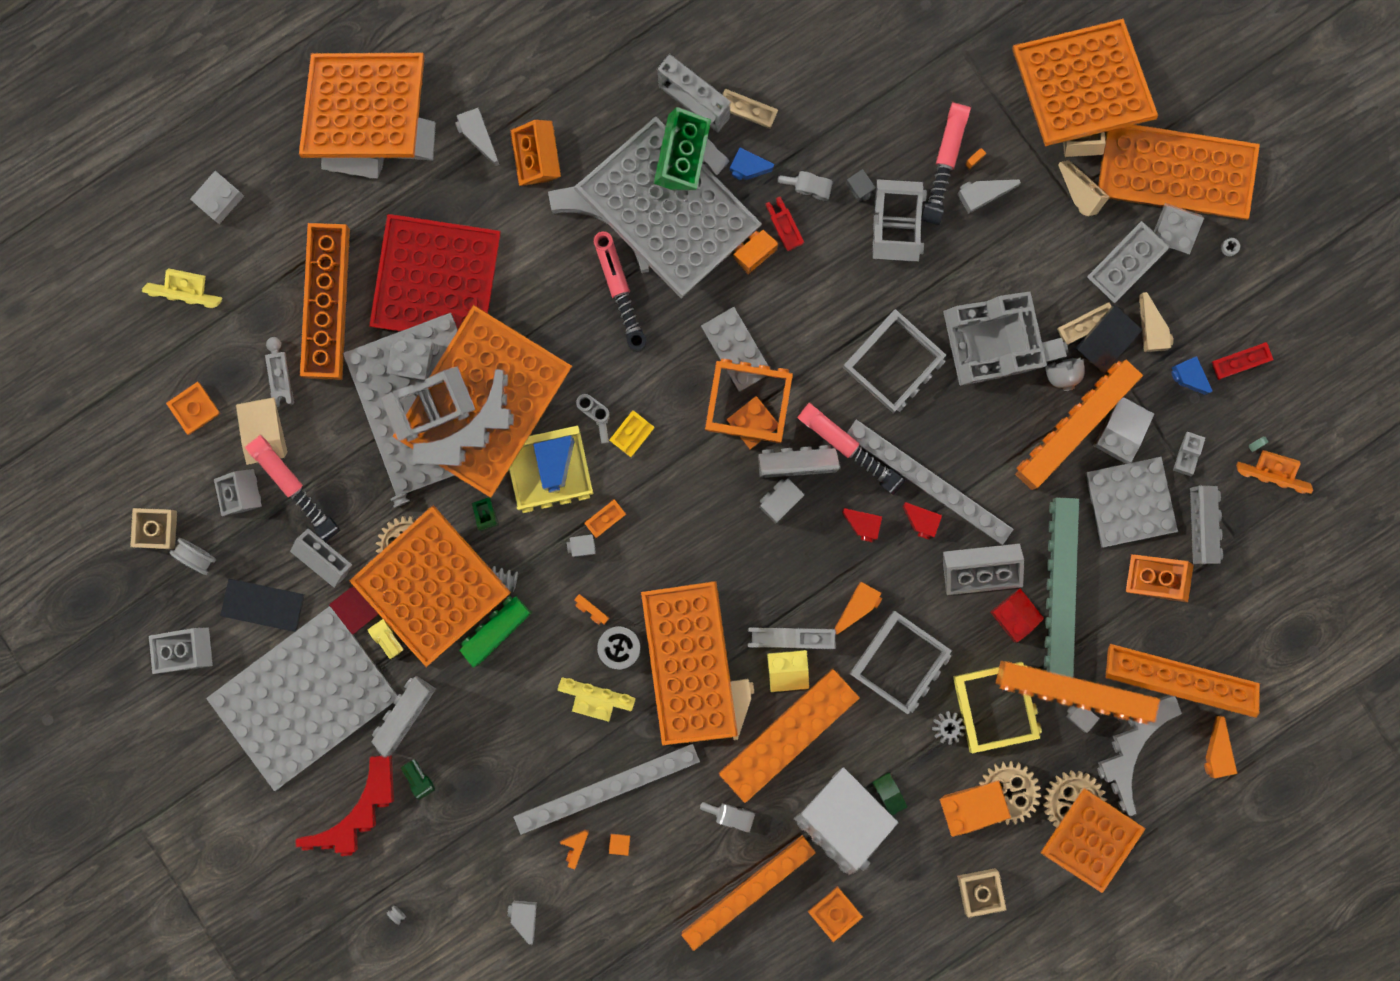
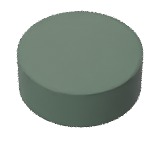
M1263 436L1250 444L1249 448L1254 452L1269 443V441Z

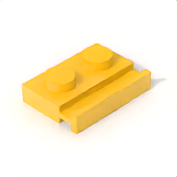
M632 411L609 441L632 457L655 427L635 411Z

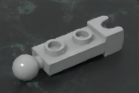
M271 337L266 342V347L271 351V354L265 355L271 398L275 397L277 407L280 406V399L282 397L286 398L288 404L293 405L294 398L291 391L286 353H279L281 341L276 337Z

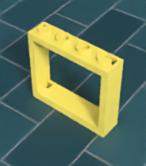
M1023 662L1013 663L1024 666ZM999 667L953 676L963 725L966 726L965 734L969 752L971 753L1040 739L1039 734L1042 733L1041 725L1039 722H1036L1035 715L1038 714L1036 704L1032 703L1031 696L1023 694L1031 734L978 745L964 681L998 674Z

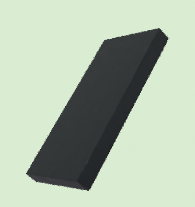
M228 579L220 616L296 632L305 594Z

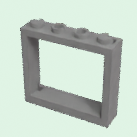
M669 54L657 69L659 87L692 113L711 119L710 127L719 132L730 119L731 101ZM666 81L671 83L668 88L664 86Z
M895 309L844 364L843 368L894 413L896 410L900 412L907 405L905 400L909 396L913 398L919 392L918 386L922 382L926 384L933 376L931 372L934 368L939 370L945 363L943 358L946 354ZM896 321L933 354L936 359L893 404L853 367Z
M892 611L849 674L903 712L909 714V712L913 713L918 707L919 703L917 701L920 696L924 697L929 691L930 687L928 685L931 680L935 681L940 675L941 671L939 669L942 664L946 665L949 662L952 650L896 611ZM897 621L941 651L905 705L861 675V672Z

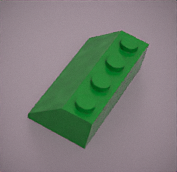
M678 107L668 115L653 184L670 190L697 189L711 119Z
M517 596L507 598L502 603L504 607L499 612L495 610L488 617L490 621L486 625L482 623L475 630L477 634L472 638L467 637L460 644L462 646L460 652L472 667H477L532 614L531 610Z

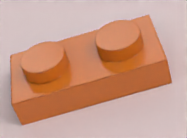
M614 499L584 524L597 538L623 518L626 513Z
M581 594L574 599L577 602L575 606L582 612L587 610L591 613L592 616L590 618L598 625L601 622L605 624L610 619Z

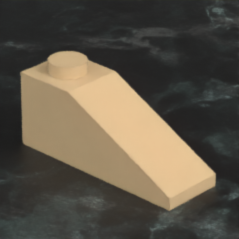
M1070 161L1060 162L1059 168L1074 204L1085 216L1097 215L1109 199V196Z
M1142 293L1139 295L1144 352L1168 350L1173 345V335L1170 334L1167 324L1148 293Z
M749 679L730 681L738 736L733 737L734 740H738L751 701V694H754L753 682L749 683Z

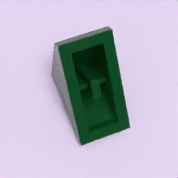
M490 497L472 503L479 531L499 526Z
M890 773L872 782L891 816L907 808L904 798Z

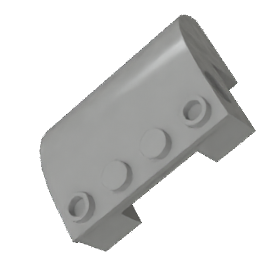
M1031 292L998 296L985 302L959 305L943 311L959 385L998 379L1047 366Z

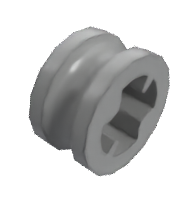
M1228 238L1221 244V252L1226 256H1233L1240 250V243L1235 238ZM1228 242H1230V245L1233 244L1235 246L1232 249L1233 252L1226 249Z
M406 492L390 499L391 502H394V508L410 502L406 498Z
M396 906L392 907V911L387 912L390 919L398 925L401 923V919L406 918L405 914Z

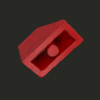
M905 502L903 509L913 530L918 532V536L929 540V537H935L942 515Z
M843 509V515L856 535L861 536L862 541L872 542L873 539L876 540L878 538L882 516Z

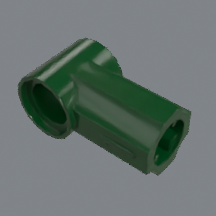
M416 759L401 767L417 800H421L436 790L427 775L425 776Z

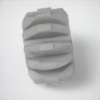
M946 711V718L939 714L938 716L941 721L934 719L933 722L938 724V727H932V730L939 731L934 736L935 738L942 736L940 739L941 743H944L947 738L948 744L951 745L952 738L959 742L957 735L964 736V733L959 730L965 729L966 726L959 725L963 722V719L959 718L956 720L957 713H954L951 717L950 712ZM948 723H950V725L953 726V729L950 730V733H947L948 731L944 730V727H947Z

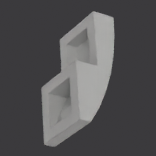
M1186 432L1173 471L1188 476L1194 474L1205 437Z

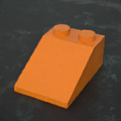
M1131 554L1126 592L1166 600L1188 602L1194 565L1189 561Z
M999 780L950 793L940 799L952 837L1011 818Z

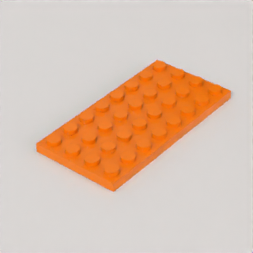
M1130 125L1106 131V144L1098 187L1109 196V199L1164 207V204L1167 203L1192 212L1243 220L1249 219L1260 144L1140 125Z
M708 582L641 592L662 745L738 736L717 583Z

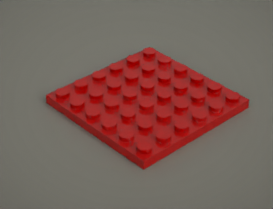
M387 214L369 326L401 332L452 313L456 327L459 329L473 305L488 314L501 231Z

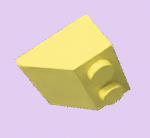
M806 650L767 654L771 692L809 689Z

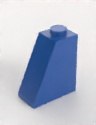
M571 435L533 444L542 488L545 491H549V493L558 492L560 488L565 487L574 446V438Z

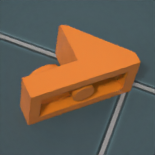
M585 829L560 841L561 844L574 848L573 851L569 850L566 859L569 862V868L575 870L589 830Z

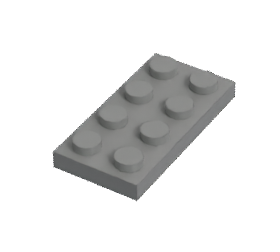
M1141 221L1087 277L1115 303L1170 247Z
M734 307L701 325L720 360L729 359L732 360L733 364L739 365L740 362L751 363V367L759 368V365L768 366ZM726 369L739 392L766 377Z

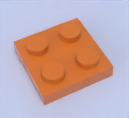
M196 382L166 403L187 435L192 434L221 414L200 382Z
M757 396L726 419L731 426L766 432H773L778 428V422ZM740 437L750 450L762 441Z
M838 886L808 911L833 942L863 918Z

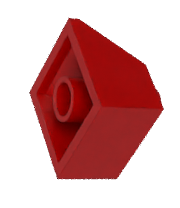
M1020 588L990 612L1013 642L1017 643L1044 619Z

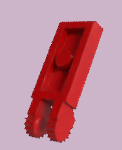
M781 197L776 198V203L782 212L775 214L770 202L765 203L775 229L788 252L803 245L804 241L789 210L786 209Z

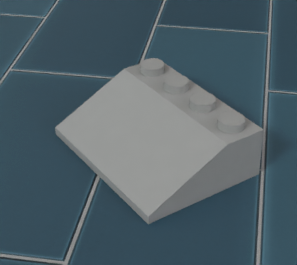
M831 445L819 446V450H812V447H801L800 451H793V448H784L778 453H774L773 449L762 450V454H758L760 478L836 473L840 469L836 449H831Z
M418 676L407 681L404 686L406 691L403 695L399 694L394 701L396 706L392 711L388 710L383 717L384 724L382 727L378 726L372 734L374 737L372 743L384 757L395 752L436 690L435 687Z

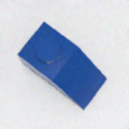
M739 148L730 166V172L733 177L742 180V178L748 180L772 172L774 164Z
M1197 356L1172 367V377L1179 385L1204 395L1212 392Z

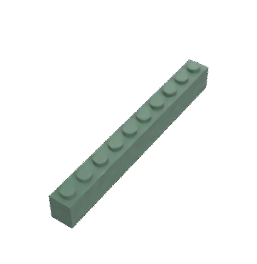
M1053 498V502H1050L1049 512L1052 513V521H1049V532L1052 533V537L1048 542V551L1051 552V559H1048L1047 569L1050 571V579H1047V590H1050V596L1046 599V609H1049V617H1046L1045 621L1046 629H1048V636L1045 637V648H1048V656L1044 657V667H1047V672L1073 678L1079 499Z

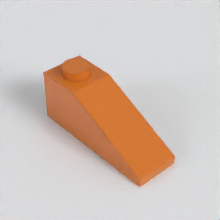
M859 582L835 627L836 635L872 611L874 607L878 608L882 600L880 597L881 593Z
M1220 715L1215 718L1206 754L1207 763L1204 764L1207 775L1209 774L1212 778L1237 774L1225 717Z

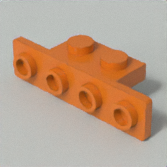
M1263 450L1256 467L1237 462L1238 472L1245 477H1257L1262 482L1268 483L1270 481L1276 483L1279 487H1290L1302 494L1306 492L1312 494L1313 492L1311 483L1295 479L1301 464L1298 460Z

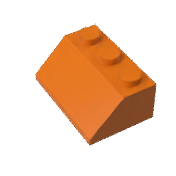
M533 120L511 130L519 186L549 182L561 177L552 121Z

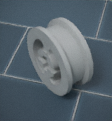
M179 538L177 540L179 542L175 551L171 550L170 554L188 567L207 575V568L211 562L215 563L216 559L191 542Z
M625 627L610 628L601 635L598 641V655L602 662L610 668H628L639 657V639L634 632ZM615 634L628 636L633 644V648L628 649L627 643L623 641L622 647L624 651H620L618 657L629 654V658L624 662H614L606 655V647L610 648L613 655L616 653L614 645H618L620 639L609 642V638Z

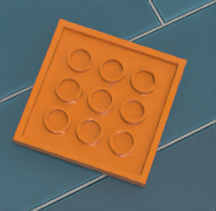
M1083 788L1041 853L1103 893L1145 828Z

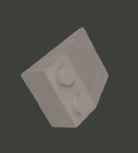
M1122 397L1111 411L1093 446L1125 464L1131 463L1143 441L1154 413Z
M192 628L149 636L152 674L213 666L209 628Z

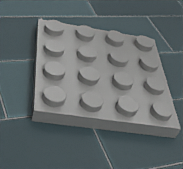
M1161 457L1085 473L1101 547L1178 532Z

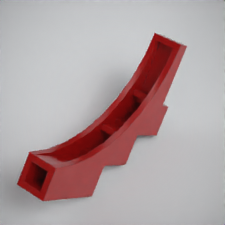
M382 755L370 757L366 787L359 802L350 814L339 824L327 831L297 838L296 847H302V850H313V846H321V849H332L333 845H335V853H341V856H350L352 852L357 851V828H359L360 832L371 831V828L376 826L375 804H377V807H388L389 803L394 802L392 755L387 757Z

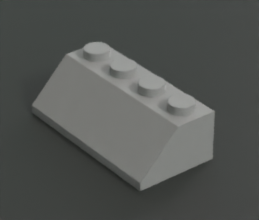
M1218 486L1190 488L1193 564H1219L1223 559V549L1220 548L1222 529H1219L1222 513L1218 507V502L1221 501V493L1218 491Z
M1020 544L943 552L947 595L1023 587L1024 557Z

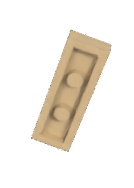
M724 90L723 96L731 101L730 113L771 129L778 109L730 90Z
M1108 302L1057 328L1063 342H1066L1068 345L1086 336L1111 308L1110 303Z

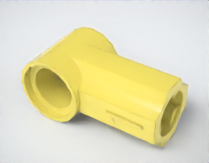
M384 619L368 629L373 640L380 644L389 659H392L404 650L394 636L392 628Z

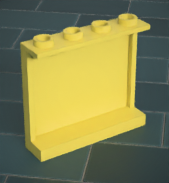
M579 426L529 436L510 467L518 506L517 510H522L523 513L534 511L533 507L541 506V509L553 507L552 503L560 502V505L571 503L573 498H578L579 501L586 500L593 494ZM571 435L574 438V446L565 487L560 488L558 492L549 493V491H545L542 488L533 444Z

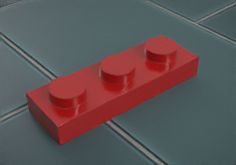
M1267 342L1212 361L1211 363L1219 380L1272 361L1273 357Z

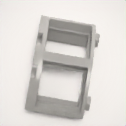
M877 180L875 213L878 215H874L873 259L919 261V255L923 254L924 243H921L922 201H926L927 190H923V182ZM885 193L917 195L915 218L883 216ZM882 227L915 229V242L882 240Z
M458 366L429 377L422 383L393 391L381 398L399 441L407 439L408 442L418 438L417 434L456 418L458 420L469 417V412L475 410ZM445 381L457 411L441 418L428 388ZM418 393L430 423L411 430L399 400Z

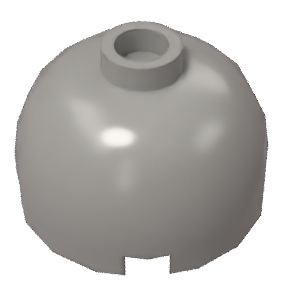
M1081 358L1062 360V363L1057 364V366L1053 362L1045 367L1051 384L1057 388H1063L1064 391L1075 389V385L1079 384L1085 375L1084 361Z

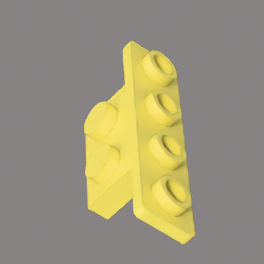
M173 269L166 270L165 286L147 283L142 288V292L148 293L149 296H164L169 300L179 299L188 304H203L207 308H215L222 302L221 297L204 294L205 276Z
M561 678L558 686V691L576 696L572 712L608 722L613 706L632 711L635 698L627 694H620L609 689L595 687L591 684L580 683L570 678Z

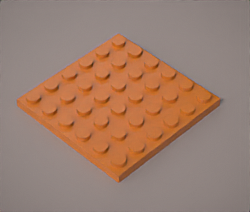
M1124 19L1013 46V52L1045 146L1155 120L1158 117Z
M311 54L299 149L300 157L414 158L424 54Z
M434 505L349 580L425 667L432 663L511 593Z

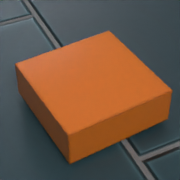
M982 148L979 149L967 160L965 165L971 169L985 156L986 152Z
M611 834L609 854L628 856L630 835Z

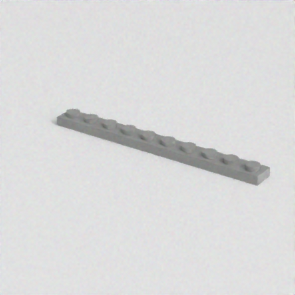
M855 420L847 433L860 443V447L999 544L1003 545L1014 530L858 420Z
M690 744L514 816V819L522 835L699 763L700 760L694 745Z

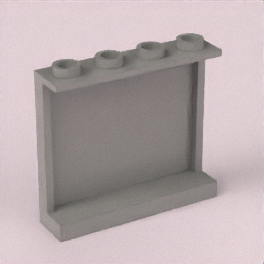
M844 767L832 776L829 783L803 812L794 818L798 822V826L806 831L812 840L825 850V853L839 864L842 871L849 875L861 867L898 824Z

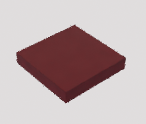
M354 586L329 604L352 635L379 615Z

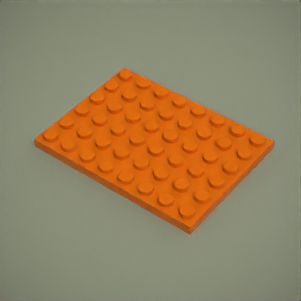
M473 305L429 377L458 366L475 410L469 412V417L458 420L456 418L417 434L418 438L408 442L407 439H404L400 442L413 449V445L416 443H430L458 433L472 422L488 400L493 386L495 370H504L505 374L508 375V385L504 386V394H507V405H503V409H510L511 414H514L513 425H510V429L487 428V432H490L489 444L486 443V447L463 446V450L466 451L465 462H462V466L439 465L492 498L573 366ZM445 381L428 388L441 418L457 411ZM419 394L406 414L411 430L430 423ZM394 433L392 437L398 440L396 433Z

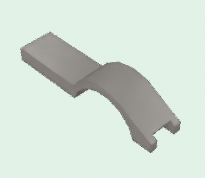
M748 629V632H752V643H748V647L836 649V629Z

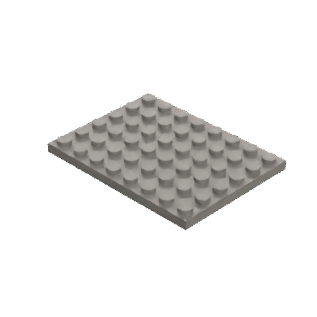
M655 116L581 180L574 189L667 285L682 298L741 243L759 229L762 224L703 164L696 190H670L653 184L666 127Z
M452 313L393 335L435 343L430 376L458 329ZM390 335L343 354L397 496L454 475L437 464L413 463V449L392 437L395 431L381 398L393 391L422 383L424 380L387 373L393 335ZM418 393L399 400L405 415L418 396Z
M329 606L206 699L272 789L276 791L394 703L398 695L354 635L350 633L335 614L332 607Z

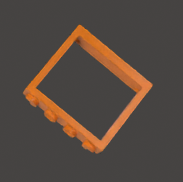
M729 359L717 361L705 431L781 443L793 374L789 373L788 369L778 368V371H774L765 365H759V368L751 367V363L740 362L739 365L733 364L732 360ZM721 369L786 379L777 433L712 423Z

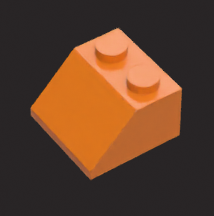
M764 230L754 232L749 237V242L745 245L741 243L734 250L736 253H734L733 258L747 274L777 251L778 243Z

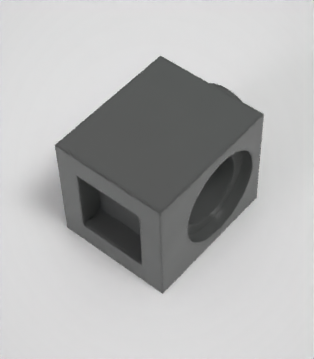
M863 169L847 179L846 185L858 202L862 199L867 201L874 195L875 186Z

